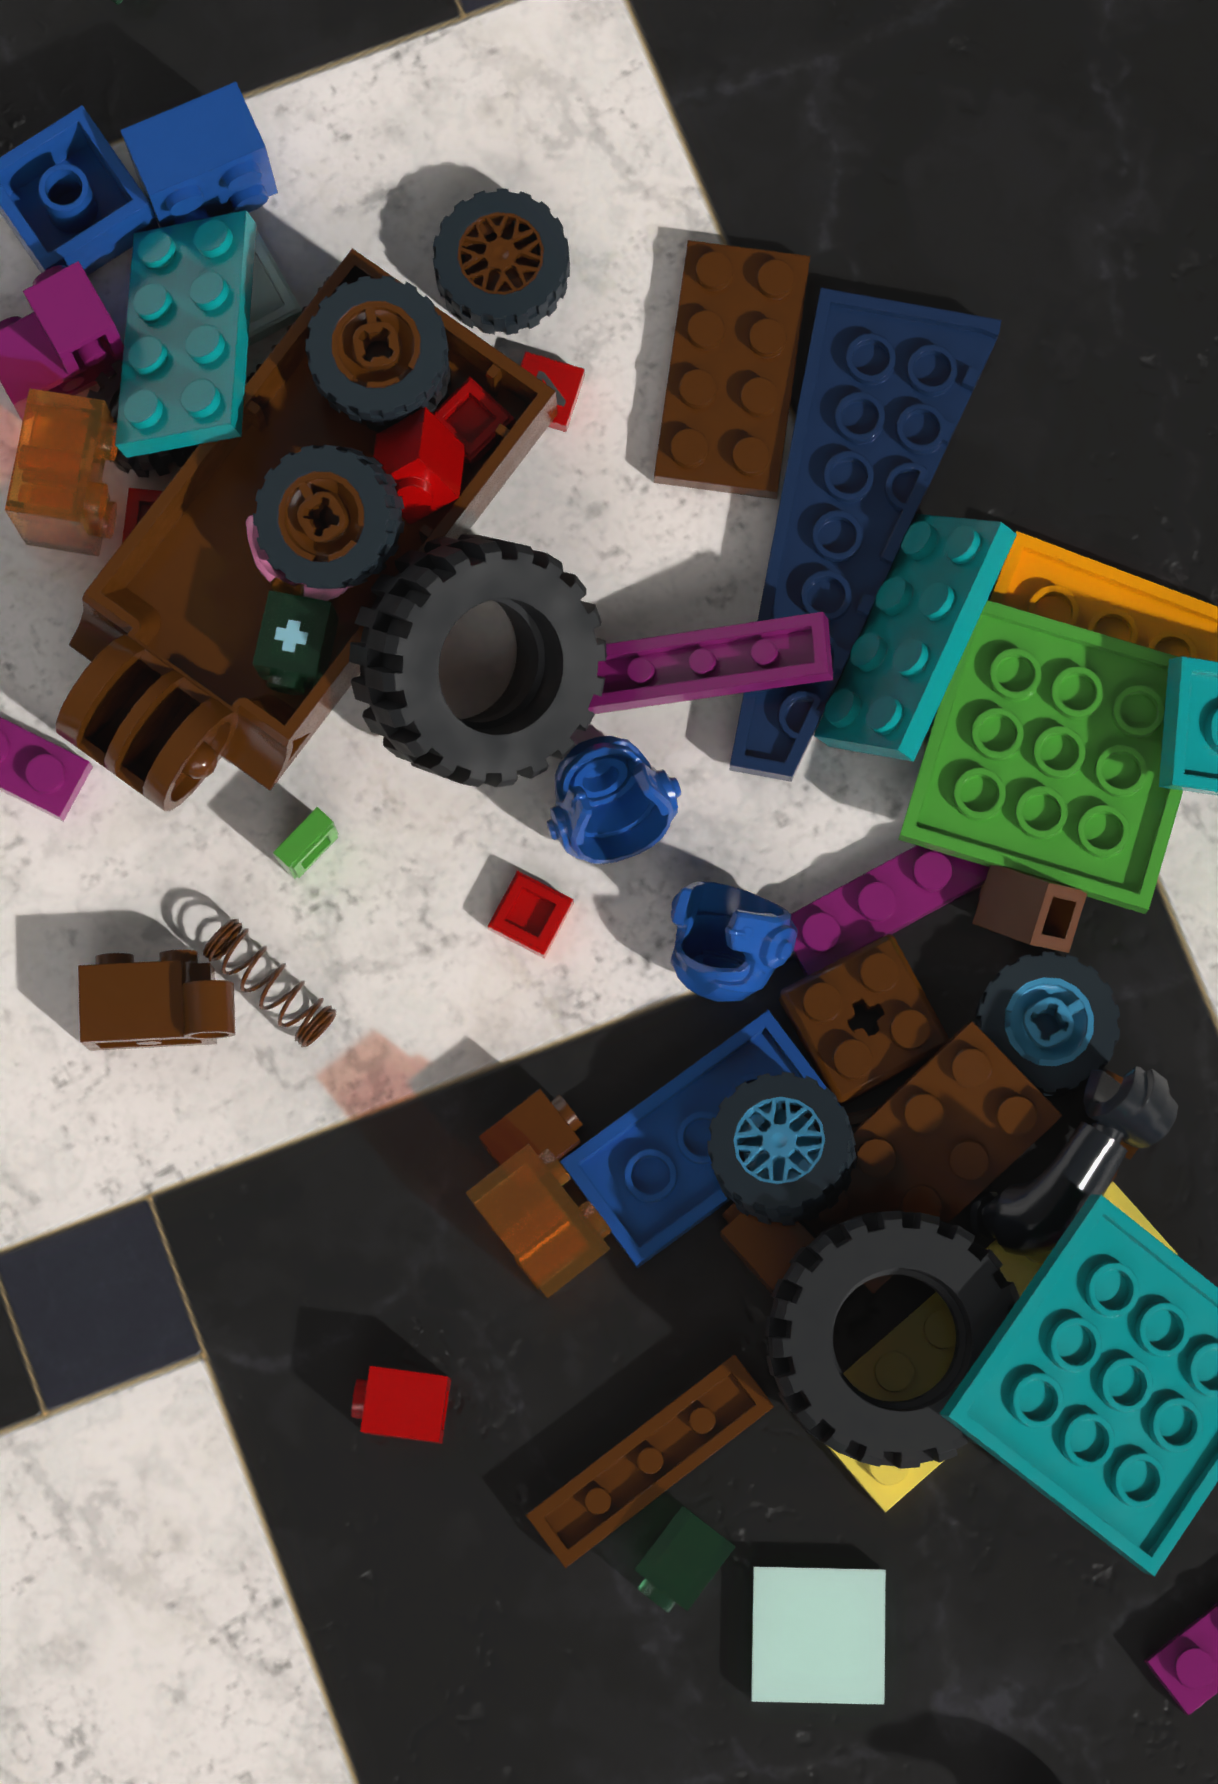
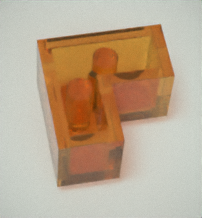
M29 388L5 505V512L26 545L99 556L103 538H112L117 519V503L110 501L108 485L103 483L102 476L105 461H114L118 452V448L115 446L118 423L113 422L114 419L105 400Z
M528 1143L466 1192V1196L547 1301L609 1252L610 1247L603 1239L610 1235L612 1230L588 1200L578 1207L562 1186L571 1180V1177L552 1152L546 1148L537 1155Z

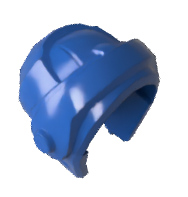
M615 736L595 737L578 743L559 763L555 773L556 802L555 806L550 808L551 819L546 822L551 839L558 840L564 850L571 856L589 863H615L643 853L664 837L671 821L678 813L677 798L681 796V789L675 777H669L664 769L656 770L652 767L646 757L628 739H621Z
M703 881L693 882L684 886L673 898L671 918L672 922L677 925V933L670 963L674 967L677 978L685 987L701 997L716 1002L741 1001L749 997L754 992L764 988L775 968L783 965L794 950L798 929L791 920V914L785 908L767 899L733 886Z

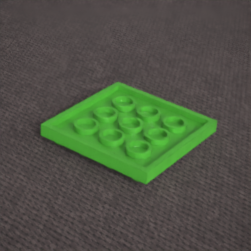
M987 600L938 707L898 840L990 867V865L1007 867L1080 889L1087 894L1086 897L1146 914L1151 904L1183 793L1182 790L1159 787L1169 659L1178 656Z

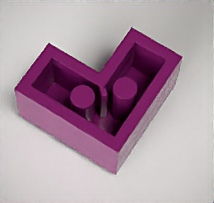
M79 261L68 267L64 265L54 266L39 274L33 281V286L23 290L33 312L23 318L13 316L0 322V382L23 423L96 385L95 379L101 372L107 377L114 375L116 372L111 364L118 360L123 362L124 344L118 330Z

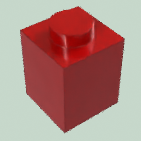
M426 407L376 434L373 455L383 465L381 468L384 472L391 474L397 483L395 488L398 496H402L405 508L401 509L402 517L410 525L460 497L466 446Z
M370 1366L368 1380H356L351 1418L362 1419L360 1432L365 1434L442 1444L451 1378L443 1375Z

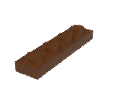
M734 1354L526 1514V1516L563 1566L567 1568L773 1409L774 1405Z

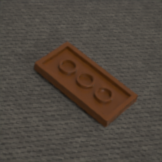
M688 240L654 472V483L777 499L810 256Z
M970 1020L853 1130L857 1160L856 1169L852 1168L850 1174L852 1181L847 1191H842L838 1196L839 1202L831 1209L827 1207L818 1213L819 1217L811 1221H807V1219L803 1221L815 1234L833 1224L849 1220L853 1216L871 1212H921L940 1217L941 1221L949 1223L1063 1115L994 1042ZM893 1275L876 1277L863 1284L874 1294Z

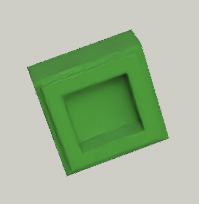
M316 807L280 844L273 854L279 865L294 879L300 878L338 839L339 833L334 822Z

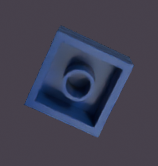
M233 82L120 130L139 182L151 204L160 228L225 215L234 211L247 210L249 213L262 207L270 196L278 193L266 146L237 82Z
M83 105L0 157V214L41 273L54 266L64 265L68 267L79 261L88 276L132 248L134 233L159 228L150 202Z

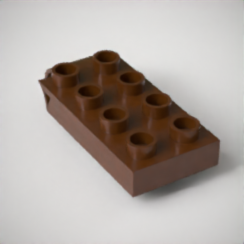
M353 248L245 385L242 436L199 444L84 592L82 598L83 614L69 646L91 661V663L83 671L65 699L56 721V733L164 811L170 812L181 805L203 780L214 772L221 757L269 791L272 790L352 685V678L358 677L360 674V665L349 662L350 643L361 642L364 626L355 624L361 606L371 608L377 595L371 592V587L380 575L395 576L399 572L395 567V560L409 550L425 553L424 547L427 541L443 536L458 539L461 534H467L558 414L556 391L434 306L435 311L438 315H441L449 348L448 360L451 385L447 386L448 397L471 377L515 418L514 426L509 430L500 423L495 430L497 444L473 468L464 462L460 497L411 525L402 517L405 525L404 533H400L397 542L400 546L395 556L389 557L385 563L387 567L379 574H372L367 578V582L350 587L344 594L337 598L329 599L327 602L312 601L308 597H302L296 601L274 591L271 588V584L255 565L248 542L246 527L248 516L253 515V513L256 514V494L258 489H262L266 481L264 477L270 468H276L281 463L280 459L288 453H298L302 447L310 445L348 447L362 451V454L367 457H373L376 434L387 429V426H380L378 432L367 427L366 421H362V423L349 419V415L342 411L338 413L330 407L328 400L319 393L308 365L306 354V339H309L310 333L308 325L311 317H315L319 311L318 305L325 296L329 298L336 292V287L345 282L348 285L359 281V277L370 276L371 279H382V275L393 277ZM288 619L300 621L299 631L308 633L306 645L296 643L294 652L283 651V641L274 639L277 627L287 628Z

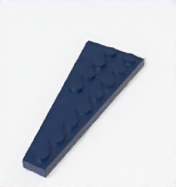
M821 288L757 621L824 612L829 622L833 680L743 693L730 771L792 782L821 720L826 703L832 696L847 664L851 649L858 640L873 608L878 590L891 569L901 547L902 540L911 526L995 346L1002 320Z

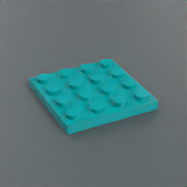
M1091 1194L944 1406L940 1415L1140 1571L1155 1576L1218 1482V1287L1104 1196Z

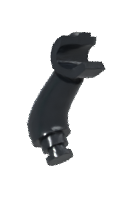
M1134 1067L1124 1075L1123 1082L1120 1084L1106 1072L1092 1070L1085 1088L1083 1102L1087 1116L1094 1120L1093 1124L1089 1125L1081 1121L1059 1154L1040 1176L1026 1183L1012 1184L1002 1194L992 1191L981 1192L971 1205L970 1224L973 1232L983 1239H997L998 1244L1006 1252L1014 1255L1033 1256L1053 1250L1091 1194H1100L1102 1196L1105 1194L1127 1153L1126 1148L1119 1143L1122 1141L1134 1148H1145L1159 1142L1170 1131L1176 1120L1178 1104L1169 1094L1167 1079L1153 1069L1144 1071L1141 1067Z

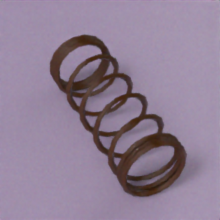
M231 919L210 938L203 949V956L209 958V962L219 960L226 954L221 968L223 975H232L247 967L241 979V992L255 991L267 983L260 996V1009H272L286 1000L279 1013L278 1025L279 1027H288L306 1017L295 1034V1041H298V1045H301V1047L309 1046L329 1027L336 1017V1010L332 1009V1005L326 1006L309 1022L324 1001V998H320L295 1019L282 1023L286 1009L305 984V980H301L292 990L276 1002L263 1006L268 990L286 967V963H282L260 983L246 989L244 987L245 981L256 962L267 950V946H263L241 966L234 970L226 971V964L231 954L249 932V928H245L240 933L242 923H239V919Z

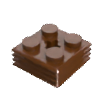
M890 934L783 988L780 993L779 1002L820 1079L836 1095L840 1106H844L923 1065L950 1040L895 937ZM862 1006L866 1012L877 1011L880 1018L874 1026L876 1034L868 1036L863 1028L852 1031L848 1023L851 1022L855 1015L854 1007Z

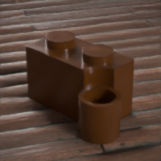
M163 951L159 953V961L134 962V955L128 953H106L95 956L96 965H78L80 1042L90 1051L217 1044L218 1038L235 1036L234 983L231 981L215 980L214 967L211 963H198L197 951Z

